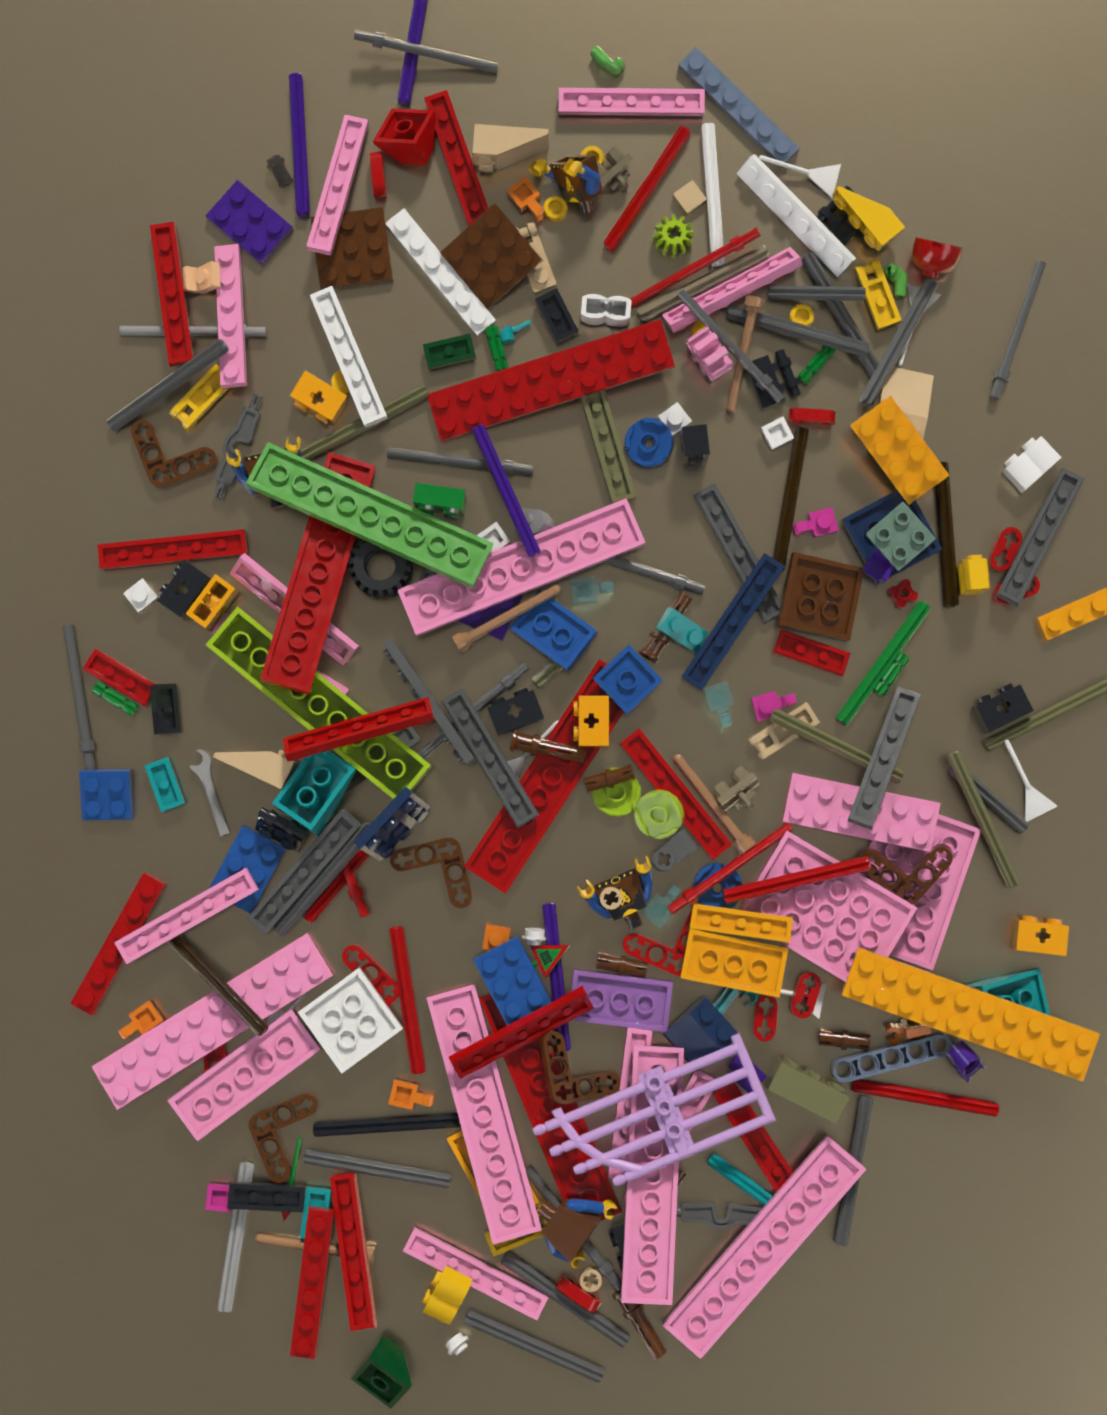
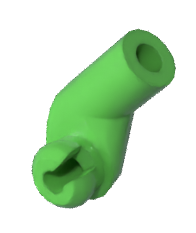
M599 46L591 50V57L613 75H618L621 73L620 71L625 69V63L621 58H616L613 61Z
M888 263L884 267V273L895 285L894 297L906 298L907 274L897 264Z

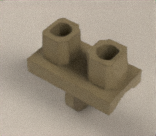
M613 147L604 155L612 167L606 171L597 162L601 176V186L603 187L612 179L613 182L608 186L611 191H614L617 187L625 190L628 188L626 179L630 176V173L627 170L621 174L618 172L633 158L629 153L624 155L617 147Z
M740 766L731 774L732 778L737 782L732 788H729L724 781L713 787L718 798L717 801L724 811L733 805L737 810L744 805L749 810L754 807L750 800L757 796L753 789L759 785V782L753 772L749 773Z

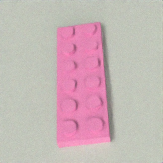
M792 773L783 822L929 852L932 849L941 803L885 792L871 830L848 822V817L860 788L859 786Z
M289 1009L269 1024V1028L264 1035H254L167 1100L197 1141L321 1050L292 1009Z

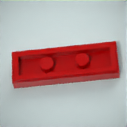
M783 629L779 631L772 652L841 677L844 675L851 655L850 652Z
M95 648L82 670L147 707L151 701L149 686L155 683Z

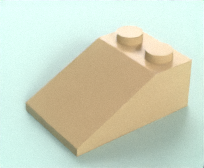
M474 125L473 162L474 168L480 172L490 173L493 170H501L549 150V129Z
M893 367L879 393L877 404L891 395L920 436L924 438L934 376Z
M279 750L278 753L272 751L215 752L213 756L279 789L285 786L300 765L295 760L288 762L283 750Z

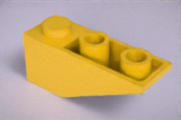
M840 186L834 190L832 196L834 197L835 205L840 210H845L850 216L848 219L852 226L862 231L865 235L866 243L871 248L875 247L877 251L881 250L904 230L905 226L890 208Z

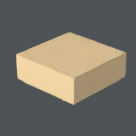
M693 180L673 193V198L686 215L707 201V198Z

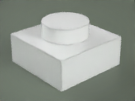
M678 402L658 416V420L664 422L671 430L673 437L681 431L682 427L692 423V420Z
M784 417L760 429L771 451L794 439Z
M497 522L476 535L494 543L491 552L506 547L511 543Z
M143 578L123 593L138 613L143 612L159 598Z

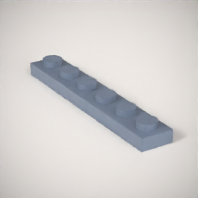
M696 47L679 63L678 68L700 89H705V94L771 158L787 163L799 151V147Z

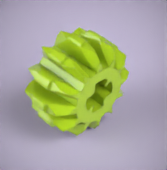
M671 214L670 221L664 216L661 219L662 224L655 225L657 232L653 233V239L658 240L655 244L657 249L664 247L662 254L666 255L670 250L672 251V257H676L677 250L681 254H685V247H692L693 242L690 239L694 238L695 233L689 231L692 228L691 223L684 224V216H681L679 221L676 220L675 214ZM676 232L678 236H675L674 239H671L670 235Z

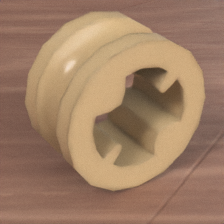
M607 887L600 894V902L606 909H616L622 903V894L615 887ZM616 892L615 897H618L617 903L612 902L611 905H607L605 903L607 900H604L605 893Z
M587 1267L580 1273V1286L587 1292H594L600 1288L602 1276L596 1268ZM593 1273L598 1281L597 1283L592 1282L591 1286L586 1284L587 1280L583 1279L585 1276L589 1277Z

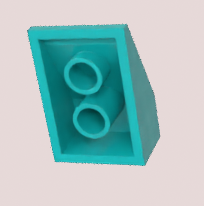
M329 750L307 756L302 760L272 804L316 836H319L333 817L356 769Z
M1040 968L985 979L967 985L1050 1015Z

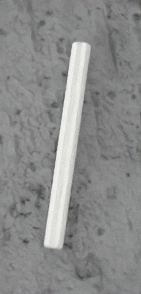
M714 123L702 124L701 131L710 253L724 245ZM724 257L712 263V267L724 265Z

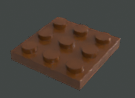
M496 203L489 207L440 252L487 309H490L543 261Z
M383 207L343 213L332 255L315 252L321 290L333 286V289L393 281ZM310 217L311 226L313 225L315 217Z
M791 553L777 625L850 641L864 574L862 572L863 568L801 553Z

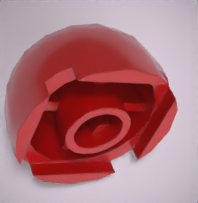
M916 237L912 248V258L915 265L924 270L923 275L937 278L938 274H947L955 269L961 258L963 248Z

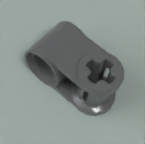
M683 828L653 854L652 865L658 871H667L678 862L683 861L699 847ZM659 854L662 856L667 854L669 856L667 860L668 866L658 864Z

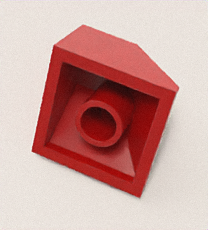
M391 108L373 140L374 145L402 165L425 166L434 150L435 111Z

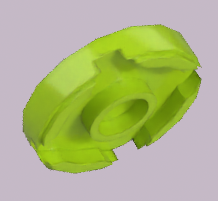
M635 777V780L615 784L614 788H609L608 786L592 791V797L595 805L601 812L609 816L620 817L629 814L636 808L641 798V787L638 779Z
M658 789L649 791L639 799L634 817L642 833L661 840L671 837L680 829L683 824L684 811L681 802L675 795Z

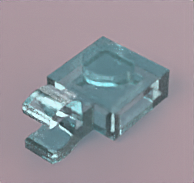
M595 576L570 579L574 605L598 602L597 594L614 593L613 581L596 583Z
M728 681L704 688L710 713L718 711L722 728L732 725L728 708L735 704Z
M673 884L663 898L656 893L641 913L659 928H662L672 915L667 906L675 900L681 889Z

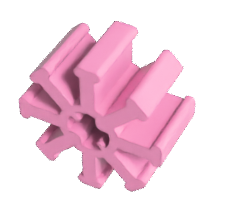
M706 326L686 340V346L692 352L691 357L694 362L699 363L701 372L705 376L707 375L711 382L732 369L733 362L727 356V349L719 344L718 336L714 332L711 333L709 327Z

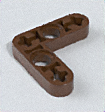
M143 419L137 420L131 427V434L148 479L157 488H166L210 471L217 465L218 457L209 447H201L167 461L156 431L150 422ZM141 426H144L146 429L149 428L146 431V436L149 441L154 439V442L145 443L144 438L137 434ZM156 448L158 450L157 458L147 460L145 457L147 449ZM204 453L212 456L209 459L210 463L208 465L204 462H199L196 464L199 468L195 470V465L191 460L192 457H194L195 461L203 459L202 454ZM182 461H186L190 465V469L186 474H179L177 472V465ZM169 466H171L172 472L176 476L172 479V475L168 474L163 477V482L157 479L154 480L157 477L158 471H161L163 474L170 472Z
M439 839L398 849L391 854L390 864L397 871H406L441 862L451 904L457 908H464L471 903L472 892L469 879L464 867L465 862L461 846L456 839ZM450 841L451 845H456L457 849L453 851L452 856H449L448 852L440 853L441 859H436L437 852L433 846L434 844H439L438 849L446 847V842ZM423 847H428L432 851L433 856L427 862L420 860L418 856L419 850ZM414 849V858L418 863L417 865H412L413 860L406 861L404 863L405 867L395 864L394 859L398 858L399 853H402L403 857L410 856L409 850ZM459 866L462 869L460 879L453 880L449 877L448 870L450 867ZM465 881L466 886H461L462 893H467L468 898L464 899V904L454 900V896L458 892L456 887L451 889L450 884H458Z
M946 844L935 845L909 875L875 849H865L860 857H875L874 863L879 868L883 863L884 866L880 869L879 874L875 873L877 867L873 864H870L871 869L864 873L883 888L913 905L920 900L951 865L953 851ZM945 851L947 853V860L941 859L935 867L933 863L937 859L936 852L943 853ZM923 868H927L932 872L933 876L930 880H922L918 872ZM893 871L897 876L896 881L892 883L886 882L883 879V873ZM914 882H916L918 886L914 890V897L912 895L904 896V889L910 890Z
M550 1031L541 1036L540 1049L548 1094L554 1103L568 1104L611 1095L619 1090L620 1079L614 1072H601L571 1078L564 1037L557 1031ZM552 1036V1039H557V1044L554 1045V1053L560 1052V1056L549 1058V1054H554L552 1046L547 1045V1041H550ZM556 1060L560 1061L563 1066L562 1072L558 1075L553 1074L551 1071V1064ZM607 1078L613 1081L609 1088L606 1086L597 1087L596 1084L605 1082ZM584 1080L590 1084V1092L587 1095H583L579 1091V1085ZM560 1086L561 1089L572 1088L573 1093L564 1094L563 1099L561 1096L556 1095V1092L560 1090Z
M312 1093L300 1094L256 1113L249 1120V1130L267 1174L276 1183L286 1181L292 1169L277 1130L309 1117L316 1112L319 1103L317 1097ZM303 1098H306L307 1101L312 1100L311 1111H308L306 1108L297 1111L300 1116L296 1117L295 1109L291 1103L295 1102V1107L303 1103ZM285 1107L289 1109L291 1114L289 1120L281 1121L278 1119L277 1111L279 1108ZM272 1112V1120L277 1126L273 1127V1122H270L264 1126L263 1131L260 1127L255 1128L254 1124L257 1123V1118L264 1121L270 1118L268 1113ZM271 1140L276 1143L277 1151L274 1154H267L264 1151L263 1145L266 1141ZM279 1154L282 1158L278 1159L277 1162L280 1167L286 1168V1171L283 1173L284 1177H281L279 1174L275 1175L273 1171L276 1169V1164L274 1161L271 1164L268 1161L274 1159Z

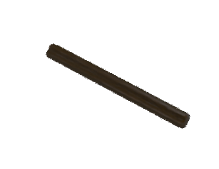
M797 427L795 430L773 559L786 566L809 434V430L803 427Z
M940 462L949 474L948 462ZM948 476L936 485L940 546L942 547L941 562L945 607L954 608L959 606L950 477Z
M181 935L168 941L178 954L256 1035L262 1036L267 1032L268 1025Z

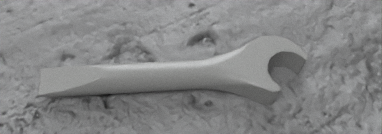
M197 750L202 755V763L198 766L190 765V769L196 773L204 787L221 837L229 834V830L212 782V758L206 751Z

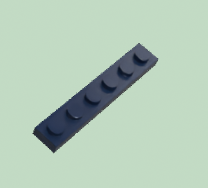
M766 553L762 555L681 677L703 690L785 568L784 565Z

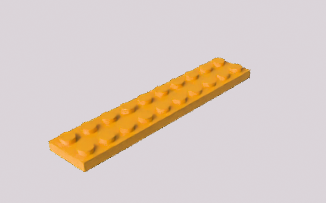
M860 947L856 950L841 995L1082 1082L1100 1033Z

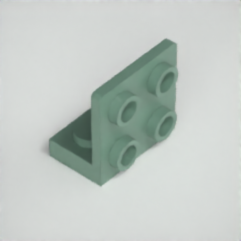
M904 502L900 503L866 533L869 540L897 571L901 570L936 539Z

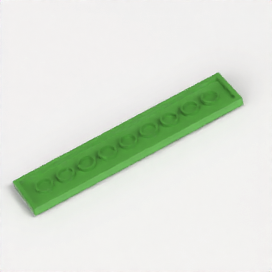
M267 442L246 481V487L472 589L493 548L494 543L269 442Z

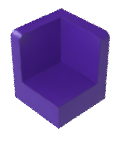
M876 547L863 567L862 572L883 584L892 573L894 567Z

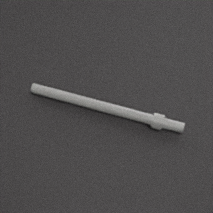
M244 324L245 339L248 337H267V327H248L247 324ZM120 326L119 329L120 336H165L163 326ZM190 326L191 336H218V327Z

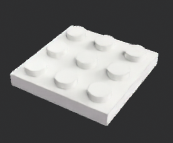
M360 967L298 1012L341 1074L403 1029L400 1022Z

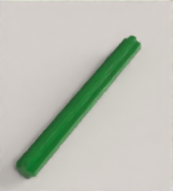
M919 601L837 714L836 719L839 722L848 725L874 690L876 684L881 680L889 666L894 662L897 655L902 651L930 612L931 607L927 603Z

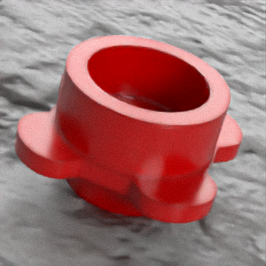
M903 579L899 585L889 588V595L893 597L896 606L899 608H904L906 603L915 601L918 598V593L910 586L911 582L908 579ZM902 591L906 593L905 596L901 595Z

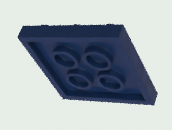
M896 490L841 520L864 564L867 563L876 549V546L869 540L866 533L902 502L911 509L936 538L916 500L908 505L899 491ZM937 538L901 570L897 571L894 568L888 578L941 551L942 547Z
M405 786L353 843L379 861L383 858L387 859L394 852V846L400 840L403 841L410 835L411 828L415 823L421 822L428 815L427 810L431 806Z

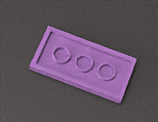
M574 969L571 991L583 986L594 1008L573 1019V1021L665 1032L668 1029L673 982Z

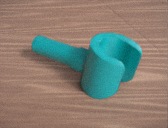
M527 320L513 327H504L500 332L502 344L515 341L513 333L532 325L531 321Z
M745 991L740 994L739 998L748 995L751 999L750 1003L744 1005L748 1007L755 1004L761 994Z

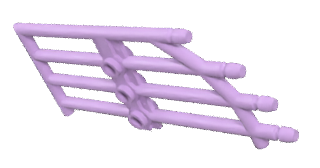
M740 1033L731 1036L732 1045L667 1072L663 1071L662 1066L645 1071L638 1075L640 1083L566 1114H564L561 1107L552 1110L555 1118L535 1126L533 1132L537 1136L544 1134L546 1131L561 1127L570 1140L550 1148L551 1156H558L562 1152L578 1148L590 1156L591 1159L574 1166L575 1174H582L586 1170H591L601 1165L626 1171L623 1175H617L612 1179L614 1185L619 1186L625 1184L626 1181L630 1182L776 1121L742 1037ZM738 1054L743 1068L676 1096L673 1095L668 1083L669 1081ZM746 1077L748 1078L753 1090L752 1092L685 1120L683 1119L678 1107L679 1105ZM645 1092L650 1104L647 1108L582 1135H578L570 1124L575 1120ZM755 1101L758 1102L763 1114L762 1116L693 1143L688 1129ZM652 1116H655L660 1130L605 1153L600 1152L589 1144V1142ZM661 1140H665L670 1154L644 1165L618 1159Z

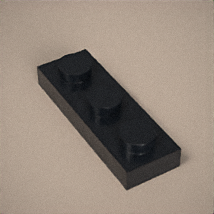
M229 1181L227 1209L303 1212L305 1185Z

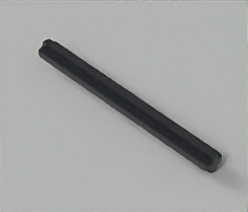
M458 1113L317 1122L313 1124V1135L315 1137L459 1128L461 1124Z

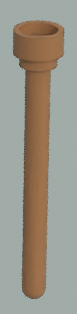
M746 295L744 302L747 316L740 343V349L747 357L756 316L760 314V310L764 308L765 299ZM736 361L726 411L729 414H733L736 411L745 370L738 361Z
M554 585L468 633L465 631L454 634L452 638L460 653L470 649L469 646L472 645L474 640L558 595L561 592V588L558 585Z
M679 754L673 757L674 763L734 838V844L736 845L734 848L742 855L755 845L756 842L751 836L741 833L684 758Z
M262 1233L257 1234L255 1237L256 1242L260 1244L302 1251L304 1248V1240ZM330 1245L329 1255L340 1257L339 1246ZM366 1245L369 1267H372L375 1246Z

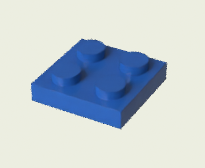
M630 645L625 647L593 678L626 715L663 681Z
M131 769L80 770L82 820H124L134 817Z

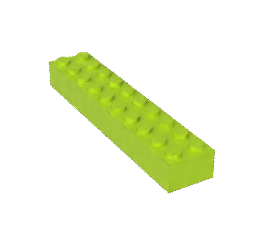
M238 606L206 643L208 648L309 731L369 714L317 671L309 695L260 682L273 635ZM393 733L332 749L392 799L405 786L413 791L432 768L430 763Z

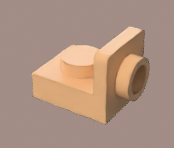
M210 261L198 268L185 266L182 269L185 291L206 294L221 287L218 262Z

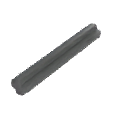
M770 286L768 294L771 300L864 301L866 299V288Z
M950 766L947 771L951 776H953L957 780V777L952 767ZM970 773L983 803L1017 833L1023 834L1028 829L1029 823Z

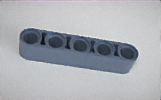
M934 1032L918 1039L911 1038L900 1041L895 1045L888 1044L869 1049V1051L866 1050L839 1057L831 1063L830 1072L834 1078L842 1083L851 1082L945 1057L953 1044L948 1036ZM938 1038H943L945 1041L944 1048L940 1051H935L934 1042ZM918 1044L921 1048L920 1054L917 1057H911L909 1054L910 1048ZM889 1051H895L897 1054L896 1061L892 1064H888L885 1061V1056ZM866 1057L872 1058V1067L868 1070H863L861 1068L862 1060ZM840 1064H847L849 1067V1071L845 1076L837 1075V1067Z

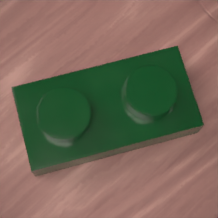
M470 333L423 344L429 370L476 359Z

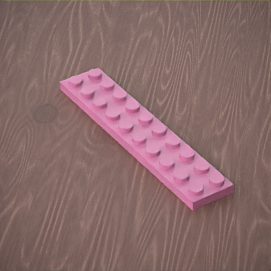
M627 498L534 535L541 551L537 556L529 557L522 541L490 552L473 589L441 574H435L398 589V594L416 637L644 546L645 540Z
M307 933L227 982V984L263 1020L334 975ZM213 991L92 1066V1069L118 1110L246 1031L249 1027Z
M475 984L427 997L492 1243L497 1244L541 1231V1225L496 1061L460 1079L449 1060V1056L489 1036Z
M633 1045L631 1086L640 1083L638 1075L645 1071L662 1066L663 1071L667 1072L683 1065L684 1048ZM683 1076L668 1082L674 1096L682 1093ZM645 1092L631 1097L630 1114L650 1106ZM655 1116L630 1125L628 1143L660 1130ZM661 1140L628 1154V1162L644 1165L668 1155L670 1152L665 1140ZM679 1161L626 1182L621 1303L672 1305Z
M826 1135L664 1320L662 1326L701 1359L866 1171V1168L829 1135Z

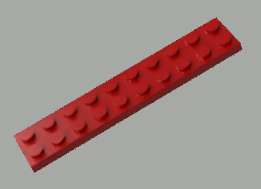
M661 319L429 393L428 401L440 440L444 442L472 433V429L480 424L488 428L673 369L675 368V363Z
M328 452L324 465L325 468L369 488L376 468L375 465ZM309 516L260 682L307 695L310 694L355 540L354 535Z
M600 659L597 661L547 740L579 747V741H574V726H579V716H574V702H579V696H608L593 680L607 665ZM610 697L609 734L623 714V711ZM589 715L588 719L584 720V723H587L589 728H593L594 724L598 723V720H595L593 715ZM580 747L587 748L583 764L537 754L519 782L539 813V816L518 828L505 806H503L464 867L506 894L601 747ZM551 748V750L572 754V752Z
M491 994L480 997V1003L492 1032L494 1033L507 1026ZM541 1037L503 1056L533 1128L554 1119L552 1110L561 1107L564 1114L579 1108L577 1102L556 1104L550 1099L540 1049ZM551 1040L547 1041V1045L552 1046L554 1053V1047ZM549 1054V1058L557 1056V1054ZM554 1061L551 1064L552 1073L558 1075L562 1072L563 1068L560 1061ZM560 1086V1090L556 1092V1095L561 1096L563 1099L564 1094L573 1092L571 1089H561ZM584 1118L570 1123L578 1135L589 1132ZM561 1127L536 1136L563 1201L565 1199H584L603 1203L605 1200H612L616 1204L617 1209L611 1208L608 1211H611L613 1215L622 1212L603 1165L586 1170L582 1174H575L573 1167L581 1162L585 1163L586 1160L591 1159L590 1156L578 1148L562 1152L558 1156H551L550 1148L570 1140ZM593 1141L589 1142L590 1145L596 1148ZM603 1213L600 1215L602 1216L600 1221L607 1219Z

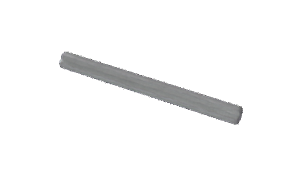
M240 1162L237 1182L252 1183L253 1163ZM232 1209L217 1305L219 1312L228 1313L232 1311L247 1210Z

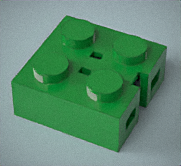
M415 483L413 504L416 509L434 516V513L444 514V518L458 520L459 516H465L467 502L465 489Z

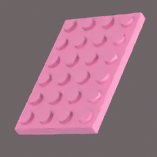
M938 814L932 848L937 844L950 846L953 851L952 863L920 900L913 904L917 907V910L890 956L933 971L981 829ZM872 840L868 846V849L877 850L907 875L912 872L928 853ZM945 851L943 853L936 852L937 859L933 863L935 867L941 859L947 860V853ZM872 856L871 858H869L870 864H873L877 867V871L875 873L879 874V871L884 866V864L882 863L879 868L874 863L875 857ZM923 868L918 872L922 880H930L933 876L932 872L927 868ZM893 871L883 873V879L886 882L892 883L896 881L897 876ZM860 872L861 875H863V876H865L866 878L870 879L871 881L877 883V882L874 881L871 877H869L866 873ZM914 882L910 890L904 889V896L912 895L914 897V890L918 884Z
M786 831L757 881L830 865L839 861ZM860 873L749 898L745 900L740 910L793 917L790 943L778 942L845 982L857 948L860 947L889 957L916 912L917 907Z

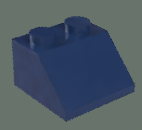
M705 997L691 1005L663 1035L674 1047L684 1048V1058L687 1062H691L729 1046L732 1043L731 1036L738 1032Z

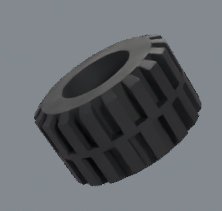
M361 540L357 543L358 547L356 549L353 548L351 552L353 555L349 558V571L356 586L367 596H373L376 599H380V597L388 599L391 598V595H398V589L408 586L407 582L411 580V571L413 570L410 560L367 541ZM384 553L390 555L396 565L393 574L384 580L372 579L366 569L368 561L376 554Z

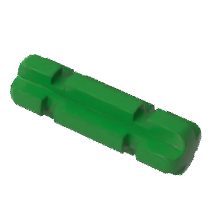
M493 325L485 328L487 339H489L488 344L493 361H495L496 372L509 368L507 360H505L506 355L501 338H499L498 326Z
M822 346L821 351L815 354L806 365V369L803 368L797 378L807 385L813 379V375H816L825 365L828 357L830 358L835 353L836 349Z
M900 652L884 673L880 682L876 684L873 691L879 696H885L889 690L888 687L893 685L903 671L902 667H906L910 658Z
M97 682L92 689V693L98 697H103V700L117 709H123L122 712L129 716H133L138 709L137 704L130 700L127 701L126 697L111 688L108 689V686L102 682Z

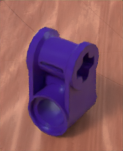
M964 1041L955 1043L947 1053L953 1068L967 1083L971 1081L970 1078L981 1068L985 1069L987 1067Z

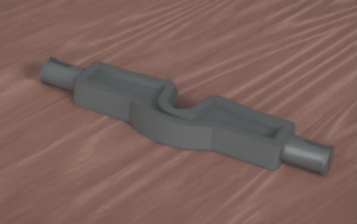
M253 394L249 408H243L236 428L227 435L223 443L222 451L224 458L215 478L219 483L213 495L223 500L227 487H232L236 479L232 469L233 465L228 464L226 460V452L229 458L235 459L238 456L234 450L236 443L246 445L252 443L256 426L261 416L258 409L263 397ZM240 453L241 462H243L242 458H244L245 455Z
M682 1202L681 1207H677L676 1217H680L682 1222L706 1223L715 1229H729L737 1224L748 1225L762 1207L728 1203L726 1215L723 1218H719L717 1216L716 1203Z

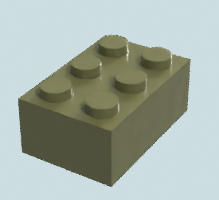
M785 1056L783 1060L776 1057L763 1085L769 1091L837 1124L850 1098L845 1093L846 1088L831 1079L828 1082L823 1081V1076L809 1068H806L805 1071L799 1069L800 1065Z

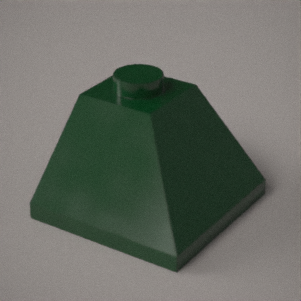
M384 1336L374 1345L351 1377V1380L390 1409L412 1386L404 1351L394 1341Z

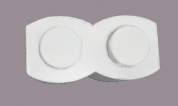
M598 294L582 296L581 321L588 325L606 323L613 327L629 325L631 300L623 296L605 298Z
M1042 436L1037 440L1032 437L1022 446L1024 452L1020 456L1013 454L1004 463L1006 468L1002 473L1021 493L1062 458Z

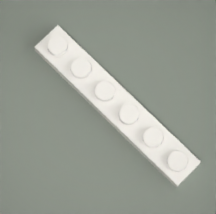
M755 154L750 156L736 174L837 277L841 276L856 260V257Z
M402 209L385 223L386 227L476 337L485 332V328L496 323V319L405 209Z
M333 286L311 294V300L365 428L388 419Z

